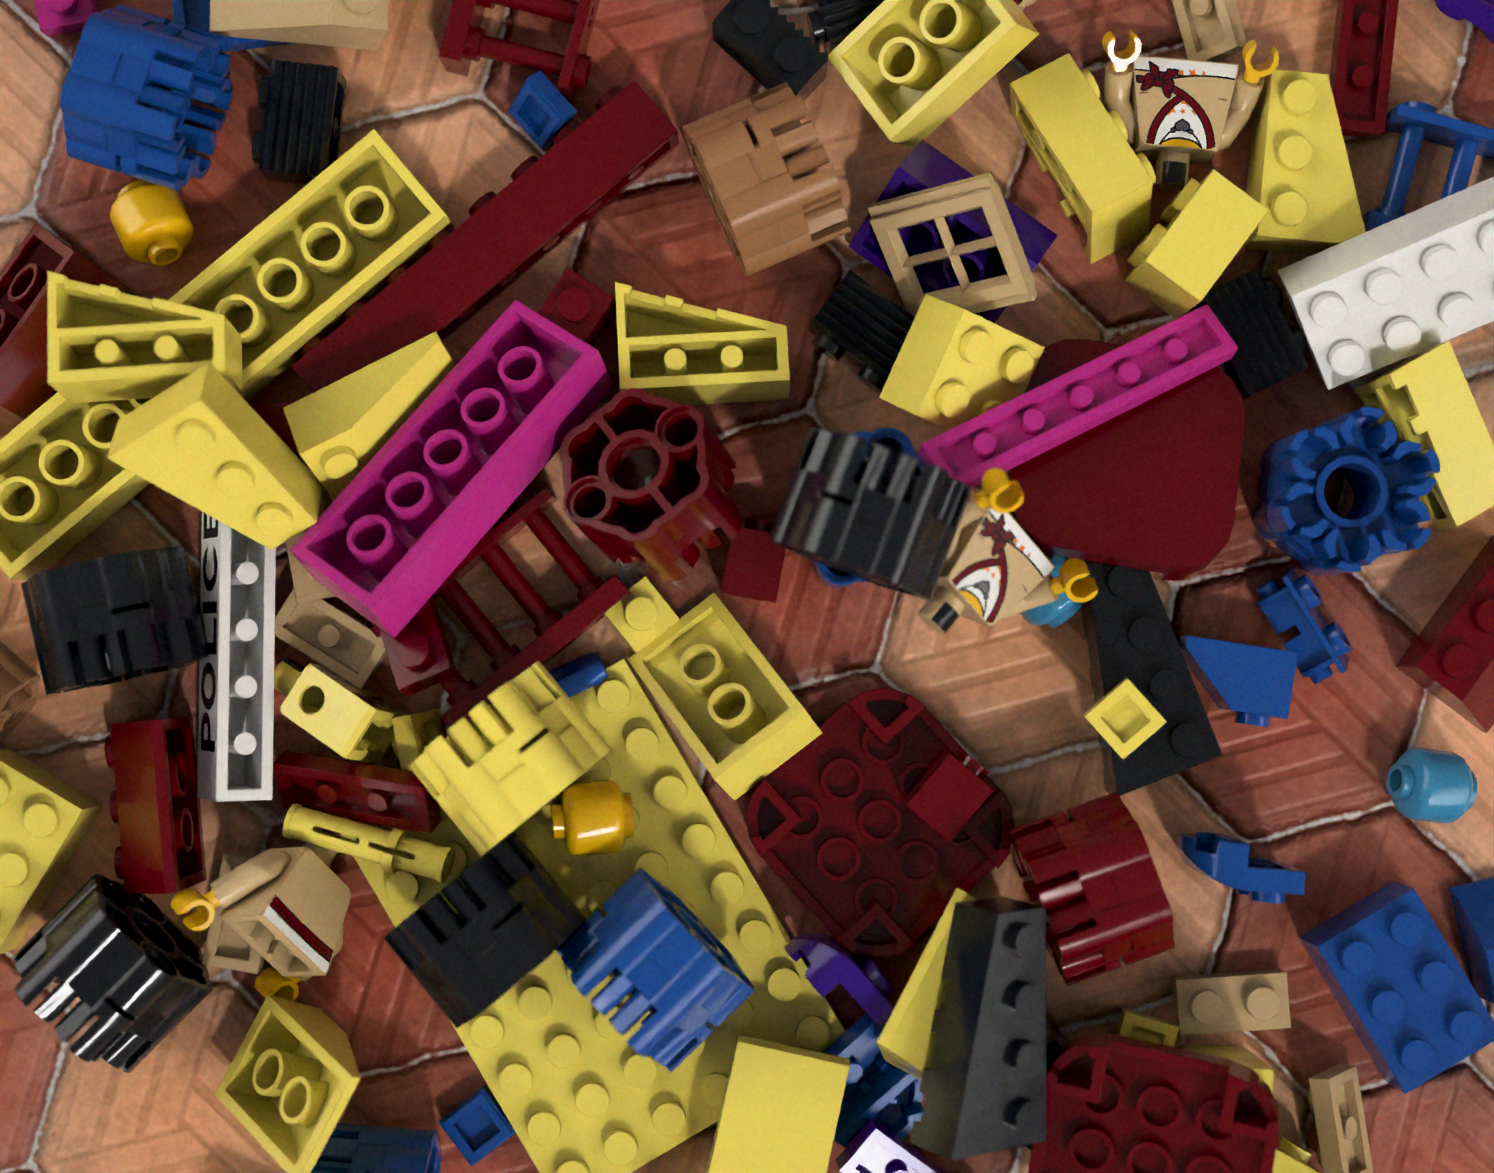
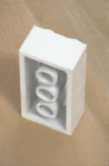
M1494 176L1277 270L1301 332L1307 341L1313 362L1328 390L1494 321Z

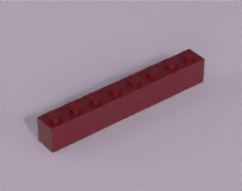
M635 80L624 89L620 85L614 86L597 101L595 105L597 111L586 121L580 124L578 120H575L565 126L553 139L555 146L540 159L536 156H531L523 161L512 172L510 177L513 181L497 195L490 191L480 197L468 210L471 217L455 230L452 227H446L438 232L426 245V249L429 252L413 265L405 262L395 268L383 281L386 288L369 301L365 297L353 303L341 316V320L344 323L328 336L324 333L318 334L304 344L298 352L301 359L291 367L314 393L435 331L443 342L678 146V130Z

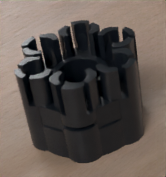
M810 427L768 540L802 557L878 586L931 601L973 488L949 477V473L946 470L928 462H925L920 477L916 476L914 473L919 460L898 453L894 465L889 464L893 451L876 443L872 444L868 457H864L857 475L855 472L867 439L848 433H839L837 435Z
M183 546L108 555L33 574L26 582L21 583L46 695L58 694L61 691L68 692L86 687L91 688L122 682L121 675L123 674L125 680H130L143 676L142 669H144L145 675L168 671L169 665L170 668L174 667V669L192 665L195 661L209 658Z
M513 830L441 890V893L458 914L438 892L383 939L454 1026L458 1028L486 1010L538 967L582 926L587 919Z
M94 874L12 957V960L16 962L14 966L22 977L16 984L15 991L26 1007L29 1006L52 982L59 984L34 1009V1013L41 1019L52 1023L79 997L81 1000L54 1026L55 1032L62 1042H68L93 1016L97 1015L98 1019L77 1039L69 1050L86 1062L90 1060L95 1062L103 1058L117 1069L121 1067L125 1073L132 1072L213 990V985L209 980L206 965L202 964L204 957L202 951L149 897L143 893H125L123 884L110 880L101 874Z

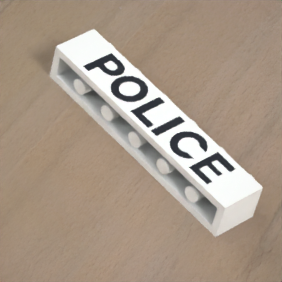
M202 512L200 619L209 658L199 660L197 797L215 802L272 800L276 547L270 550Z

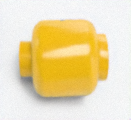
M137 180L121 189L111 207L110 219L126 254L138 262L152 263L158 266L170 264L180 258L183 250L192 240L193 225L176 190L144 180Z
M603 780L571 783L562 791L561 804L550 805L553 839L564 838L566 849L573 856L617 853L623 848L625 838L634 836L631 795L629 792L621 793L619 785L614 781Z

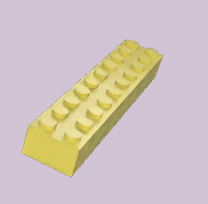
M373 129L168 301L226 316L242 337L243 392L238 393L248 402L301 358L298 352L310 339L321 333L327 336L343 323L341 320L342 314L353 303L365 297L371 300L386 287L383 281L395 268L405 262L413 265L428 252L426 245L438 232L446 227H452L453 230L456 228L446 213L375 129ZM57 392L0 440V568L10 579L27 580L33 574L46 571L150 484L149 481L107 459V454L117 421L152 398L70 403Z

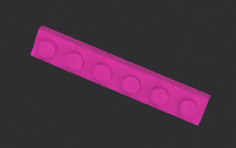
M1208 304L922 443L918 455L924 464L928 462L946 470L949 473V477L974 488L982 484V477L987 470L999 468L1006 472L1232 359L1238 350V346Z

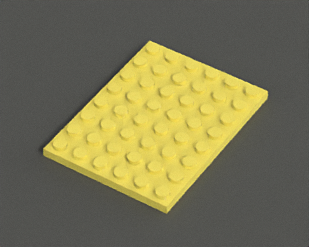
M625 658L606 669L608 677L600 684L570 697L612 749L572 783L611 780L619 785L621 793L629 792L633 807L634 836L625 838L623 848L617 853L573 856L566 849L564 838L553 839L550 805L561 804L562 791L514 829V831L586 919L598 908L606 912L602 904L639 868L643 869L677 895L695 916L722 942L735 957L756 990L718 1027L710 1022L714 1031L672 1072L668 1071L665 1066L660 1065L651 1055L649 1057L641 1056L626 1042L643 1025L641 1021L651 1013L650 1011L623 1036L610 1023L609 1019L632 995L630 992L606 1016L591 1004L590 1000L616 976L613 971L584 997L572 983L570 977L572 972L561 959L562 956L557 951L552 953L538 967L478 1016L458 1028L452 1023L539 1173H632L717 1122L739 1034L822 1053L846 1031L826 996L822 997L806 979L805 971L808 967L803 957L795 962L787 954L784 946L792 940ZM440 805L442 820L432 834L413 830L407 831L409 832V837L443 847L454 848L455 855L452 869L444 883L400 869L395 874L383 871L379 863L354 857L395 928L438 892L458 914L441 893V890L482 857ZM356 821L388 831H392V829L395 828L390 826ZM341 834L342 837L360 842L358 838ZM377 844L380 848L416 857L414 854Z

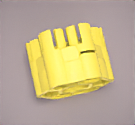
M540 661L535 662L517 677L496 689L488 696L492 702L491 705H487L485 701L479 703L468 713L472 718L470 722L465 717L448 728L447 732L450 735L447 738H444L442 734L438 736L408 766L480 856L494 847L612 750Z

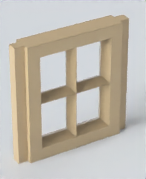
M991 172L872 203L867 208L871 216V226L905 309L914 317L925 294L972 313L1033 301L1037 297L1034 287L1036 282L997 180L994 181ZM982 208L993 236L955 245L944 217ZM934 220L945 248L909 257L898 229ZM997 246L1007 274L970 283L959 255ZM949 258L960 285L924 293L913 266Z

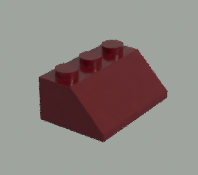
M37 223L34 224L0 273V406L24 420L57 393L48 384L47 271L65 275L70 280L98 287L100 284L115 287L122 293L128 288L109 272Z
M1492 535L1395 666L1484 733H1487L1494 724V535Z
M193 716L111 723V735H107L105 739V758L108 766L114 768L116 790H113L110 794L109 808L112 821L115 824L119 823L121 846H117L115 849L114 866L117 877L124 880V892L150 894L178 893L207 880L200 798L197 797L198 773Z

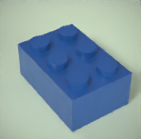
M1392 881L1299 937L1383 1079L1404 1094H1407L1494 1041V1021L1414 888Z

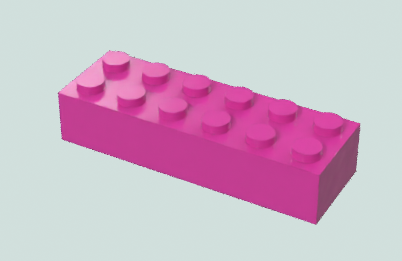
M515 299L317 519V523L312 525L296 542L290 551L316 582L395 639L557 453L565 435L574 427L581 425L614 387L599 351Z

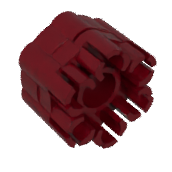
M638 388L625 389L617 393L607 405L594 412L583 424L571 429L562 440L560 455L564 462V511L568 518L610 561L615 563L617 558H619L625 564L637 563L642 560L662 580L677 581L687 575L675 561L680 558L686 566L693 569L700 557V551L694 544L696 540L703 547L710 549L723 545L721 536L715 530L719 526L731 541L738 534L742 520L737 513L738 509L727 494L735 478L731 469L737 468L735 460L701 412L694 406L677 404L663 397L649 395L644 390ZM658 472L650 484L637 490L638 485L645 477Z
M1117 792L1068 808V818L1063 811L1009 829L1010 839L1015 852L1014 862L1019 877L1033 876V880L1022 883L1030 903L1040 900L1041 904H1038V906L1046 907V922L1050 925L1046 927V949L1051 957L1053 956L1066 987L1121 968L1120 958L1126 966L1175 948L1174 919L1170 904L1144 835Z

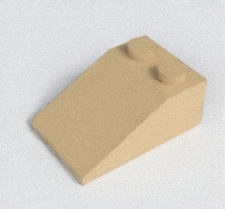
M210 0L209 32L226 37L378 51L388 32V0Z

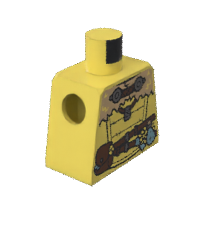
M286 658L274 670V688L287 696L280 707V712L345 759L381 763L392 745L394 730L391 718L406 716V713L368 689H359L321 665L310 663L304 668L291 658Z

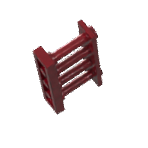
M453 0L438 56L447 72L468 76L471 61L479 62L481 57L537 72L541 70L545 74L559 77L558 90L569 103L573 104L576 89H585L589 80L592 56L585 54L600 0H580V2L571 0ZM496 4L573 24L566 55L486 35V29L480 28L485 8L493 9Z
M531 488L517 497L507 509L511 515L476 544L432 595L433 599L441 595L493 660L489 665L494 670V673L478 686L473 679L466 681L458 670V675L440 682L450 695L446 701L450 704L451 708L440 716L449 728L463 717L470 722L472 718L468 713L482 701H485L487 705H491L492 702L488 696L496 689L517 677L537 661H540L543 666L546 665L605 617L604 613L631 594L628 587L617 575L608 581L602 574L596 577L544 511L558 500L546 488L538 494ZM526 525L579 590L576 596L581 603L565 616L559 609L553 612L501 547ZM483 560L536 625L533 631L538 638L522 651L516 644L511 647L458 582L459 579ZM374 625L371 627L370 630L374 635L381 638L378 626Z

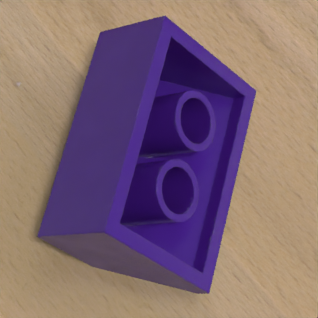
M922 139L898 166L876 202L974 177V175ZM1003 197L1032 272L1058 235ZM982 208L944 217L955 245L993 236ZM869 213L848 247L893 278L871 226V216ZM934 220L898 229L909 257L945 248ZM997 246L959 255L970 283L1007 274ZM949 258L913 266L924 293L960 285ZM1006 307L974 314L995 323Z

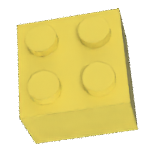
M1214 169L1200 183L1191 178L1183 189L1177 192L1159 216L1167 223L1165 227L1157 223L1151 232L1145 235L1127 259V262L1134 266V268L1124 281L1173 318L1177 319L1202 301L1269 210Z
M925 294L879 398L920 418L951 430L1024 394L1045 347L966 309Z

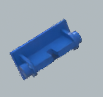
M1291 566L1286 569L1282 577L1285 583L1282 586H1279L1275 579H1271L1255 589L1260 597L1256 603L1277 635L1295 625L1300 631V634L1285 641L1283 645L1287 651L1298 652L1296 666L1303 677L1309 676L1314 684L1319 683L1333 674L1329 667L1333 663H1335L1341 674L1347 670L1350 658L1346 653L1352 651L1351 644L1337 622L1329 625L1317 607L1323 603L1316 586L1306 574L1298 577Z

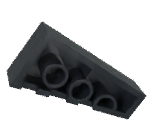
M1094 561L1087 563L1090 572L1087 577H1093L1098 586L1096 596L1090 601L1084 602L1081 607L1085 639H1087L1090 658L1091 687L1094 690L1095 702L1097 703L1127 677L1167 721L1124 759L1116 753L1098 732L1099 745L1102 747L1105 769L1103 776L1106 792H1117L1121 796L1222 756L1223 754L1150 571Z
M1002 896L956 902L941 976L948 983L944 1003L940 1010L934 1011L931 1032L937 1034L931 1069H923L919 1092L926 1094L921 1121H913L910 1137L911 1143L951 1161L1046 1141V907Z

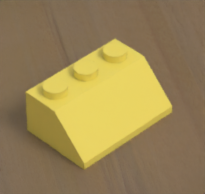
M884 0L828 54V58L887 138L892 142L916 147L922 139H926L1039 35V32L1014 0Z
M956 888L876 1042L886 1062L922 1080L923 1069H931L937 1034L931 1032L934 1011L940 1010L944 1003L948 983L941 976L955 903L977 900L959 888Z

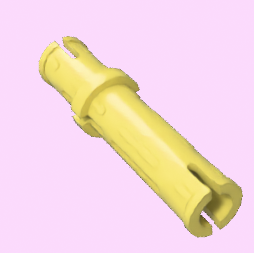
M297 803L291 805L283 823L282 834L284 838L300 840L338 853L379 863L383 871L393 874L400 869L444 883L451 872L454 861V848L443 847L409 837V832L405 829L395 827L392 831H388L348 818L309 809ZM323 828L358 838L360 842L324 832ZM377 844H380V845H383V846H385V847H389V848H392V849H397V850H401V851H404V852H408V853L414 854L416 857H411V856H408V855L403 854V853H399V852H396V851H390V850H387V849H383V848L378 847Z

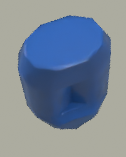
M598 651L585 654L549 671L569 698L600 684L608 677L606 667Z

